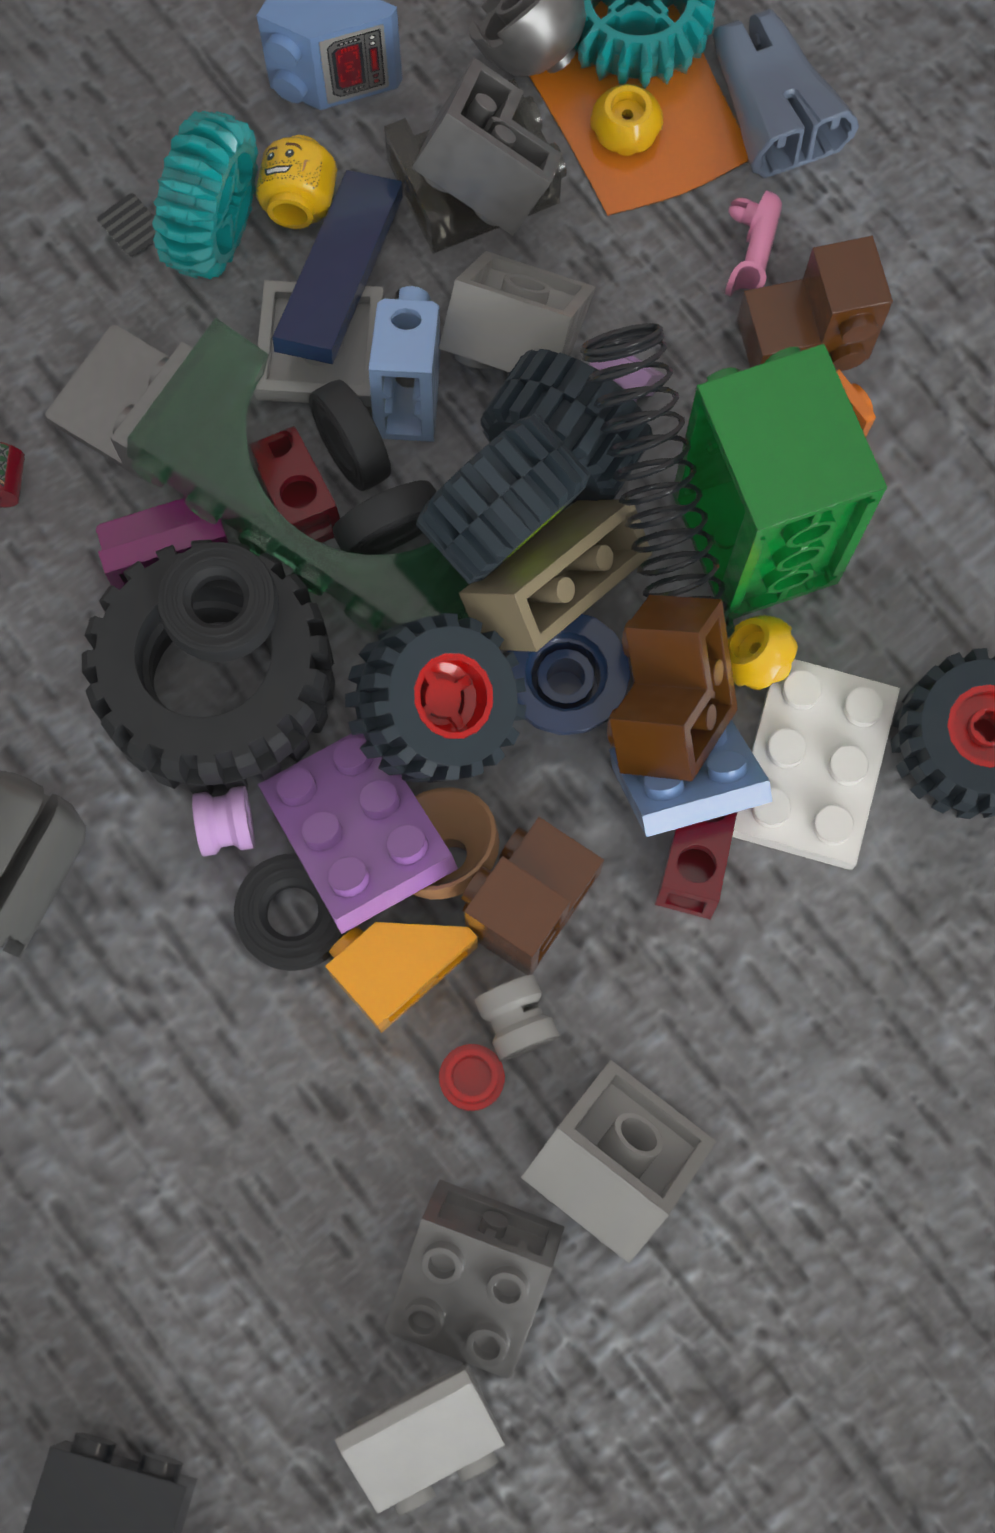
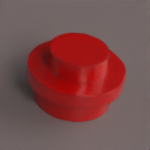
M466 1044L452 1050L443 1060L439 1071V1084L443 1095L453 1106L465 1111H479L492 1105L501 1095L505 1083V1072L502 1062H499L497 1055L492 1050L478 1044Z

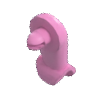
M768 190L764 193L760 203L746 198H736L731 202L732 206L728 208L730 216L735 221L750 226L746 239V242H749L745 261L739 263L731 273L725 290V295L731 297L736 290L742 288L751 290L765 287L767 278L765 271L782 210V202L779 196Z

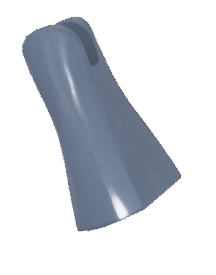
M772 9L750 16V37L743 23L739 20L714 29L713 41L715 51L733 100L753 173L759 174L762 178H767L840 152L846 143L854 137L859 128L856 116L843 99L810 64L790 31Z

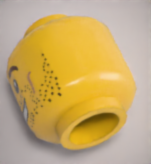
M294 135L273 141L263 153L256 187V198L269 218L276 224L290 229H303L321 221L327 215L332 202L338 171L334 157L316 140L305 135Z

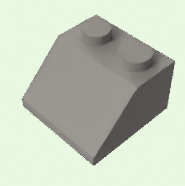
M485 251L455 279L438 349L455 354V360L463 365L473 368L492 366L507 372H511L520 357L529 350L539 351V349H547L571 356L596 287Z
M610 1060L561 1122L521 1178L593 1234L601 1243L608 1246L630 1263L670 1215L716 1141Z
M464 1363L346 1426L334 1439L340 1453L377 1514L394 1505L398 1516L404 1515L434 1498L436 1494L432 1484L446 1476L457 1472L461 1482H464L488 1470L499 1462L494 1450L505 1445V1438L468 1363Z

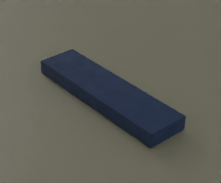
M346 170L272 336L274 352L333 365L403 198L402 181Z

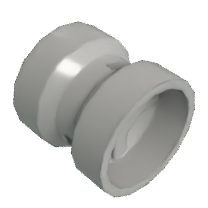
M527 975L511 980L481 994L475 999L481 1018L490 1022L493 1026L495 1036L492 1044L499 1062L529 1053L560 1037L553 1018L543 1014L538 1002L542 992L535 975Z

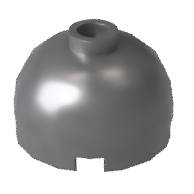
M485 0L481 7L487 13V16L480 28L473 19L469 25V37L482 54L501 70L515 76L537 75L546 70L549 73H555L563 69L576 54L574 46L580 39L586 20L584 0Z

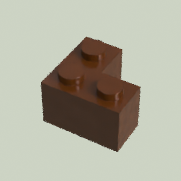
M873 235L813 247L803 279L744 291L737 323L750 368L765 363L771 355L785 348L799 347L800 351L821 344H825L836 371L855 368L870 358L893 303Z
M649 595L632 619L627 621L623 630V651L627 657H630L634 684L618 708L613 709L609 716L607 725L608 741L611 746L615 747L619 772L621 774L693 781L738 710L722 599Z
M540 817L537 818L528 832L521 827L516 829L500 853V860L495 868L490 871L482 866L472 878L461 897V900L466 902L462 910L465 916V927H469L477 935L478 943L526 975L533 974L601 873L604 862L603 858Z

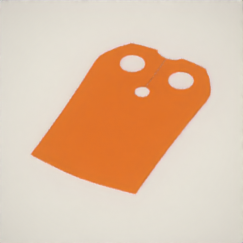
M602 1L594 9L600 19L605 17L608 12V6ZM672 4L668 7V17L676 22L681 16ZM576 53L573 59L558 72L549 73L546 70L540 74L529 76L565 136L607 216L687 193L749 161L741 129L711 71L704 53H702L701 58H693L692 65L688 68L686 74L673 70V76L668 84H665L657 76L651 77L646 90L655 97L661 107L663 128L647 150L630 156H623L607 150L599 143L595 131L590 126L591 112L597 99L610 88L620 85L617 75L610 74L599 81L596 74V65L582 69L578 60V53ZM629 78L626 83L643 87L639 79ZM623 116V118L626 119V120H629V119L632 118V117H629V116Z

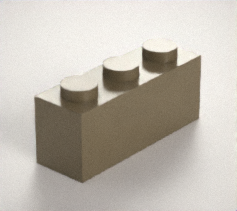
M619 499L577 500L550 521L484 580L471 583L459 594L468 616L483 622L481 634L495 630L504 639L499 647L500 650L537 652L640 564L652 556V552L638 553L631 550V545L634 541L646 536L643 529H630L625 526L627 519L637 514L635 505H623L619 503ZM638 519L633 523H641V521ZM648 541L640 544L637 547L649 546Z

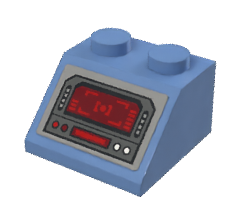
M266 0L256 15L270 88L274 89L282 98L289 102H303L316 109L323 110L396 89L402 81L397 7L383 0Z

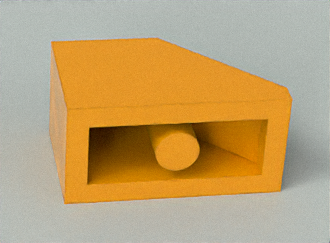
M375 922L364 932L357 926L342 936L330 949L329 953L334 959L325 967L336 983L382 1033L478 948V937L469 927Z

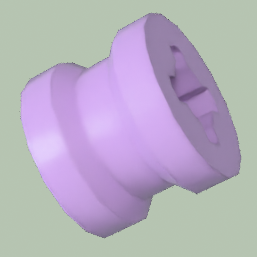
M245 786L232 787L226 795L216 797L211 796L207 792L193 794L194 825L199 849L203 857L217 855L222 847L233 845L240 850L255 849L253 819Z

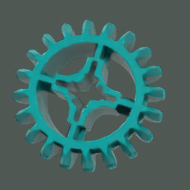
M584 0L586 20L583 32L574 48L576 53H578V60L582 69L596 65V74L599 81L610 74L617 75L620 85L626 84L629 78L639 79L643 88L646 89L653 76H657L665 84H668L673 76V70L686 74L688 68L692 65L693 58H701L702 53L706 49L709 35L713 32L715 0ZM601 1L608 6L607 15L602 19L599 18L594 10ZM672 4L681 16L676 22L668 17V7Z
M203 110L201 112L194 111L188 119L181 123L178 135L171 139L170 152L167 157L163 158L164 169L162 176L157 180L159 189L157 198L153 202L156 206V215L152 225L156 231L153 241L155 249H157L159 261L165 263L166 267L178 270L179 274L193 278L200 276L212 279L214 276L219 277L225 271L227 263L233 262L234 252L241 242L243 232L247 226L249 213L253 210L251 205L253 195L256 192L255 179L259 171L256 163L259 151L254 131L249 128L248 123L235 120V116L218 111L216 113Z

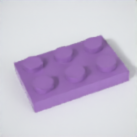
M352 733L258 784L264 798L341 934L458 869L451 852L406 781L402 780V775H388L380 770L378 767L382 757L367 759L359 748L366 742L364 735H352Z

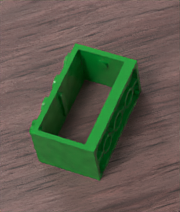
M825 344L800 351L799 347L785 348L771 355L763 364L742 371L735 367H729L714 372L707 377V382L696 387L685 439L691 443V449L683 459L696 465L697 473L689 483L702 489L703 496L695 507L708 513V521L702 530L712 535L714 539V544L708 553L719 560L720 567L714 576L725 584V590L720 599L730 605L731 612L728 617L736 619L838 584L887 489V485ZM678 465L675 482H681L691 473L690 467ZM681 488L672 493L677 505H688L696 498V491L693 489ZM689 511L682 515L686 528H695L702 522V516L697 512ZM696 534L690 538L695 551H702L708 545L707 538L702 535ZM703 557L699 559L704 573L708 574L711 572L713 561ZM708 580L715 596L719 591V586L716 582Z

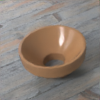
M453 787L428 790L416 795V799L447 848H462L467 851V856L459 869L413 895L430 900L447 899L463 894L472 878L482 866L489 870L492 869L499 852V833L491 810L479 796L467 790Z

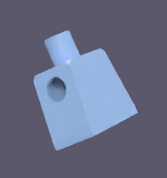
M406 286L400 288L395 294V299H382L377 302L369 361V381L372 417L382 439L434 442L441 349H438L440 344L439 305L434 301H430L429 293L420 287ZM396 377L415 378L414 387H403L395 379Z

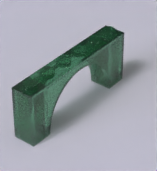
M215 318L128 436L127 456L133 460L131 467L134 471L157 487L162 488L167 483L185 495L187 498L184 502L187 507L205 521L216 524L220 519L240 533L238 537L239 542L248 545L250 552L259 557L260 554L266 552L293 569L291 574H296L307 586L309 592L317 596H323L325 592L346 605L344 613L349 619L368 631L375 632L377 628L385 631L388 628L430 615L433 617L443 613L457 614L458 620L469 618L459 593L470 584L466 582L432 542L419 548L396 554L363 555L331 548L305 535L277 511L257 480L251 464L246 438L247 408L256 387L264 376L269 354Z

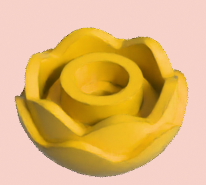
M621 84L610 88L597 99L591 112L590 126L595 131L599 143L607 150L623 156H630L637 152H643L652 145L657 134L663 128V113L658 101L648 90L638 85ZM623 116H629V117H632V118L629 119V120H626V119L623 118Z
M757 615L747 618L735 626V632L728 639L733 680L737 686L746 685L753 690H761L788 676L798 649L797 642L791 634L792 627L788 623L775 616Z

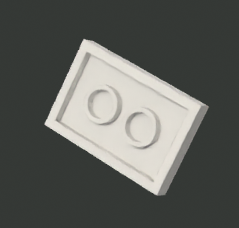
M794 659L788 676L768 686L751 749L770 780L772 802L738 811L732 837L852 870L857 864L900 688Z

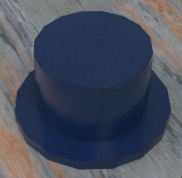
M581 614L537 652L513 651L519 662L518 665L512 668L515 679L524 677L526 692L517 693L518 704L526 705L525 720L537 729L558 735L587 733L607 722L613 709L618 708L625 698L630 680L628 657L624 654L622 643L616 633L595 617Z

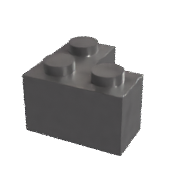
M473 58L439 111L412 169L424 176L427 183L436 190L449 193L472 208L477 216L487 224L499 226L513 236L551 184L562 154L512 120L523 91L476 58Z

